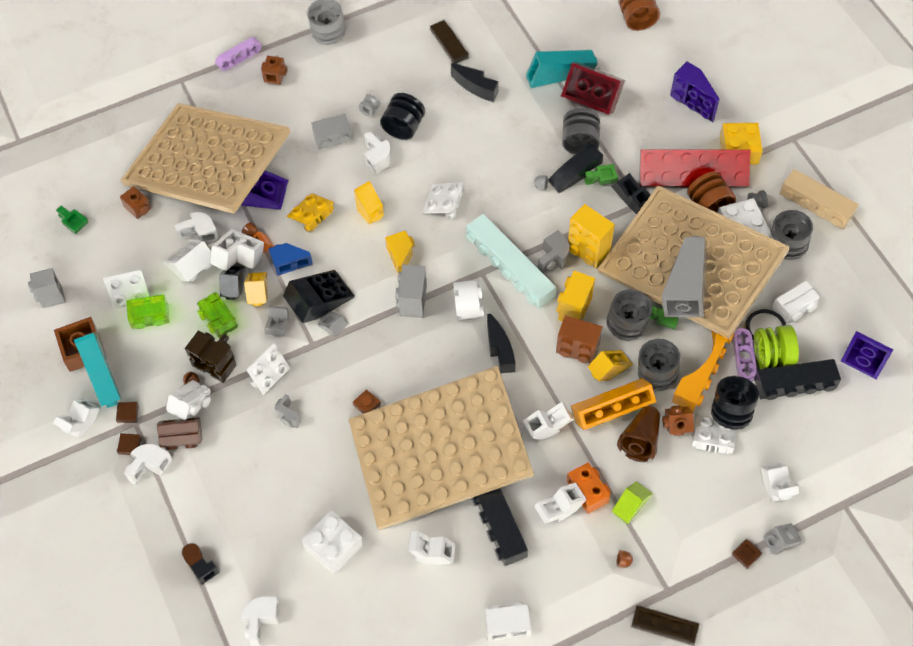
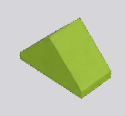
M636 481L625 489L613 508L612 513L629 524L653 493Z

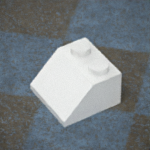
M191 239L163 261V263L182 281L191 282L199 276L198 273L212 266L210 264L211 250L204 241Z

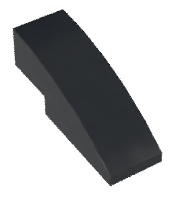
M451 63V77L459 85L482 99L491 102L495 101L498 94V81L485 78L484 71Z
M593 143L564 163L548 179V182L558 193L564 191L586 177L585 172L601 165L603 154Z
M630 173L611 186L625 204L636 214H638L651 196L644 186H639Z
M487 314L490 357L498 356L500 373L515 372L516 363L511 343L499 322L492 314Z

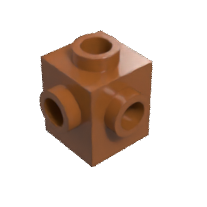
M267 55L265 62L261 66L264 82L281 85L283 76L287 74V65H285L284 58Z
M675 405L665 409V416L662 417L663 427L668 430L670 435L681 436L684 433L694 432L693 412L689 406Z

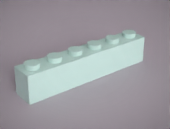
M484 214L466 225L468 241L474 243L478 247L479 252L482 255H486L495 268L498 267L504 278L510 280L514 284L515 289L518 292H522L531 305H535L540 309L556 297V286Z

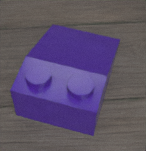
M264 170L241 205L281 210L289 180Z
M856 331L841 362L877 380L894 349Z

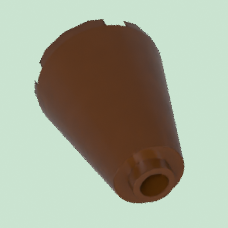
M643 407L619 436L617 447L620 452L623 450L626 453L625 456L637 462H647L648 459L652 458L653 460L655 458L660 425V413L655 407Z

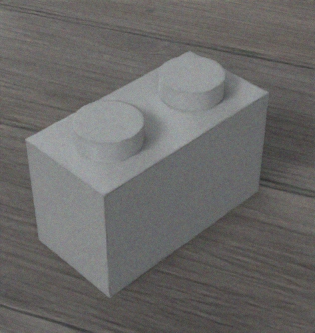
M346 114L311 122L318 149L328 148L352 140L351 128Z
M53 268L30 273L29 290L31 293H34L36 302H40L42 308L65 303L63 287Z

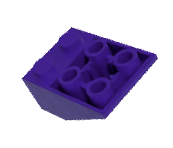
M686 61L674 73L670 96L686 105L690 110H694L703 118L714 122L720 99L703 71Z

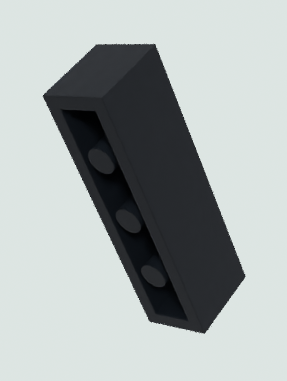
M835 359L760 369L757 370L754 380L759 391L760 400H774L781 396L794 397L802 393L813 394L822 390L826 392L833 391L838 387L841 377Z
M501 488L472 497L474 506L478 505L481 511L478 514L482 524L486 523L488 527L486 532L489 541L495 543L497 549H494L498 561L502 560L504 566L527 558V546Z

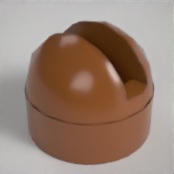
M252 222L247 223L242 229L243 234L251 237L258 232L257 227Z
M187 372L183 377L184 385L188 383L189 378V382L192 380L200 382L198 375L194 372Z
M619 550L616 561L617 567H629L633 562V556L630 552Z

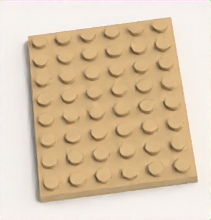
M178 103L120 181L125 186H134L144 191L235 214L287 139L291 130L287 126Z
M658 185L598 267V273L629 289L638 290L649 299L663 305L662 293L685 237H705L707 265L704 317L686 318L730 339L789 252V246Z
M498 366L348 419L376 525L379 530L535 476Z

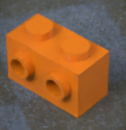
M589 462L567 473L566 480L569 485L576 483L585 496L586 501L582 506L587 514L609 503L611 494L607 484H603L599 479L598 470L592 467Z

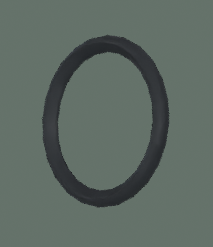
M760 309L753 312L746 321V329L750 332L751 319L760 313L772 314L780 320L782 326L786 325L780 314L768 309Z

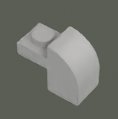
M557 230L543 241V250L547 254L538 259V269L542 273L547 270L551 271L556 265L563 269L568 262V240Z

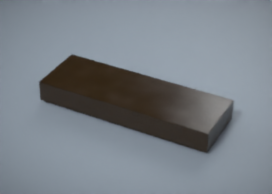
M445 20L430 26V31L453 63L469 58L468 52Z
M636 605L631 627L694 646L700 623Z

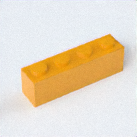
M641 378L573 404L571 409L575 423L583 430L656 403L652 384Z

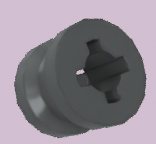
M760 190L758 193H748L747 200L754 198L758 208L764 209L768 207V198L764 190Z

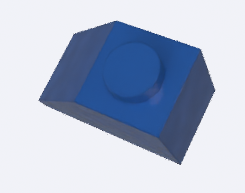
M284 243L268 248L277 276L313 265L310 252L299 247Z

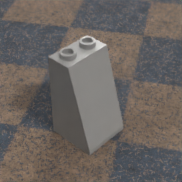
M685 237L662 293L665 317H704L707 265L705 237Z

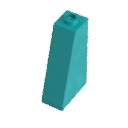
M592 50L536 51L526 77L530 88L566 81L573 62H579L595 68L598 63L597 58Z
M91 333L74 339L100 405H106L107 408L118 405V400L121 399L97 333Z

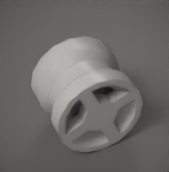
M367 94L364 101L359 104V109L363 114L371 117L374 115L375 109H378L381 104L375 96Z

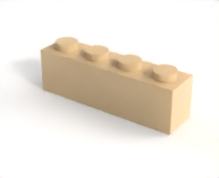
M795 169L784 181L779 193L786 199L792 200L802 208L810 210L817 216L828 220L833 225L842 229L852 219L859 205Z

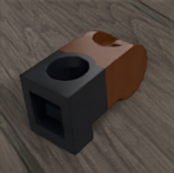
M189 543L183 547L182 556L201 585L220 573L213 561L205 562L197 544Z

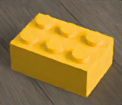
M584 203L570 218L568 235L570 253L577 255L587 265L597 269L611 251L615 224Z

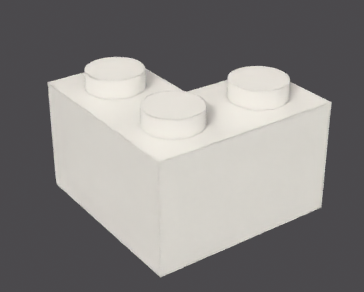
M231 229L212 245L210 264L225 271L236 262L253 269L262 261L264 242Z

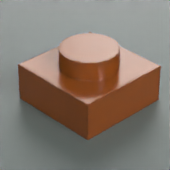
M367 389L353 401V406L362 414L375 410L381 405L380 401Z

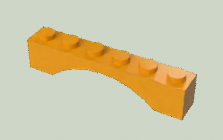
M711 330L713 340L711 355L699 369L681 378L674 393L672 403L682 407L689 406L693 412L696 406H701L705 397L702 393L704 389L708 391L712 380L709 378L711 374H716L720 365L717 363L718 359L724 358L727 351L724 347L726 343H731L734 333L730 339H727Z

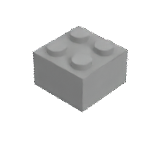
M403 264L402 272H398L399 288H396L395 299H397L396 309H400V316L423 318L427 289L426 266Z

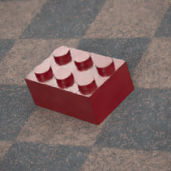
M573 62L561 97L608 115L613 114L625 80L579 62Z

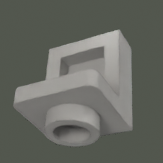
M269 306V318L265 326V335L284 336L289 323L288 308Z
M285 394L275 404L277 418L287 426L292 425L297 428L301 423L299 413L289 408L291 405L290 397Z
M792 523L775 526L763 536L772 554H777L783 548L796 546L802 542Z

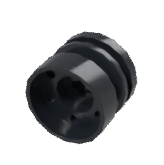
M396 93L392 96L380 119V125L387 134L400 140L412 139L425 114V107L417 98L410 94Z
M727 376L721 379L717 384L711 407L713 419L719 425L728 429H743L748 426L752 421L759 398V391L752 381L740 376Z

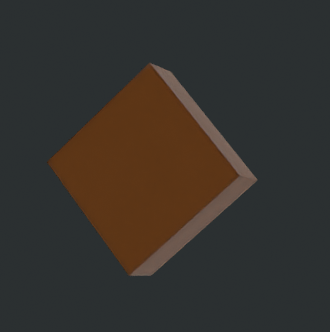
M118 402L116 422L137 423L138 402Z
M120 433L117 453L120 455H131L130 453L140 446L141 435Z
M746 539L732 552V555L748 569L762 555V552Z

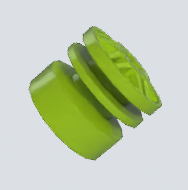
M777 326L775 331L771 327H767L765 330L763 328L755 330L754 351L757 363L761 369L774 368L777 366V363L780 366L797 364L799 347L793 326Z

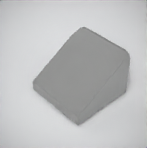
M329 311L320 320L318 326L336 337L347 326V323L342 315Z

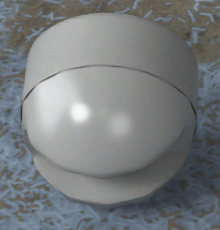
M537 176L534 180L535 187L540 190H546L548 176Z

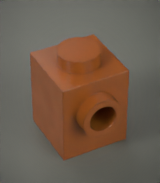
M134 186L120 196L124 208L136 219L147 214L151 209L148 199Z

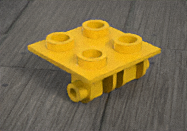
M311 193L298 206L294 207L287 217L304 224V229L307 232L313 231L318 224L322 223L321 220L324 221L333 213L334 206L332 204L334 202Z

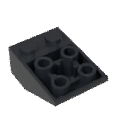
M331 270L289 281L283 297L300 321L306 323L321 318L329 311L353 299L355 295L336 270Z

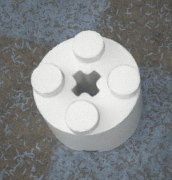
M480 281L453 282L457 320L474 319L484 316Z

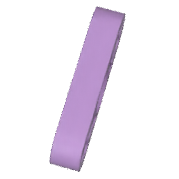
M251 37L220 54L216 58L215 63L220 70L226 71L258 53L262 45L257 38Z
M740 328L735 331L733 336L737 375L753 381L757 369L752 335L749 330ZM740 335L745 338L744 345H742V339L739 338ZM745 351L750 355V358L743 359L739 353ZM745 365H748L747 370L748 373H750L749 376L746 375V373L744 372Z

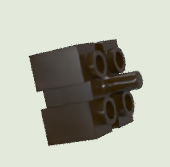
M198 330L185 347L187 356L190 357V363L192 367L204 373L207 372L211 377L224 383L237 366L231 346L226 343L229 340V336L223 334L216 342L214 341V336L210 333H203Z

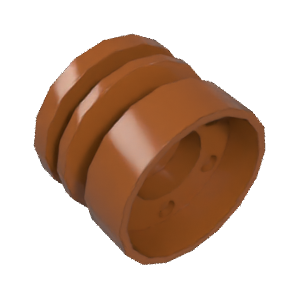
M655 0L618 1L625 23L631 30L640 31L650 28L660 18V11Z
M716 171L697 178L687 190V195L691 201L718 213L719 207L736 203L735 195L726 186L727 184L721 174Z

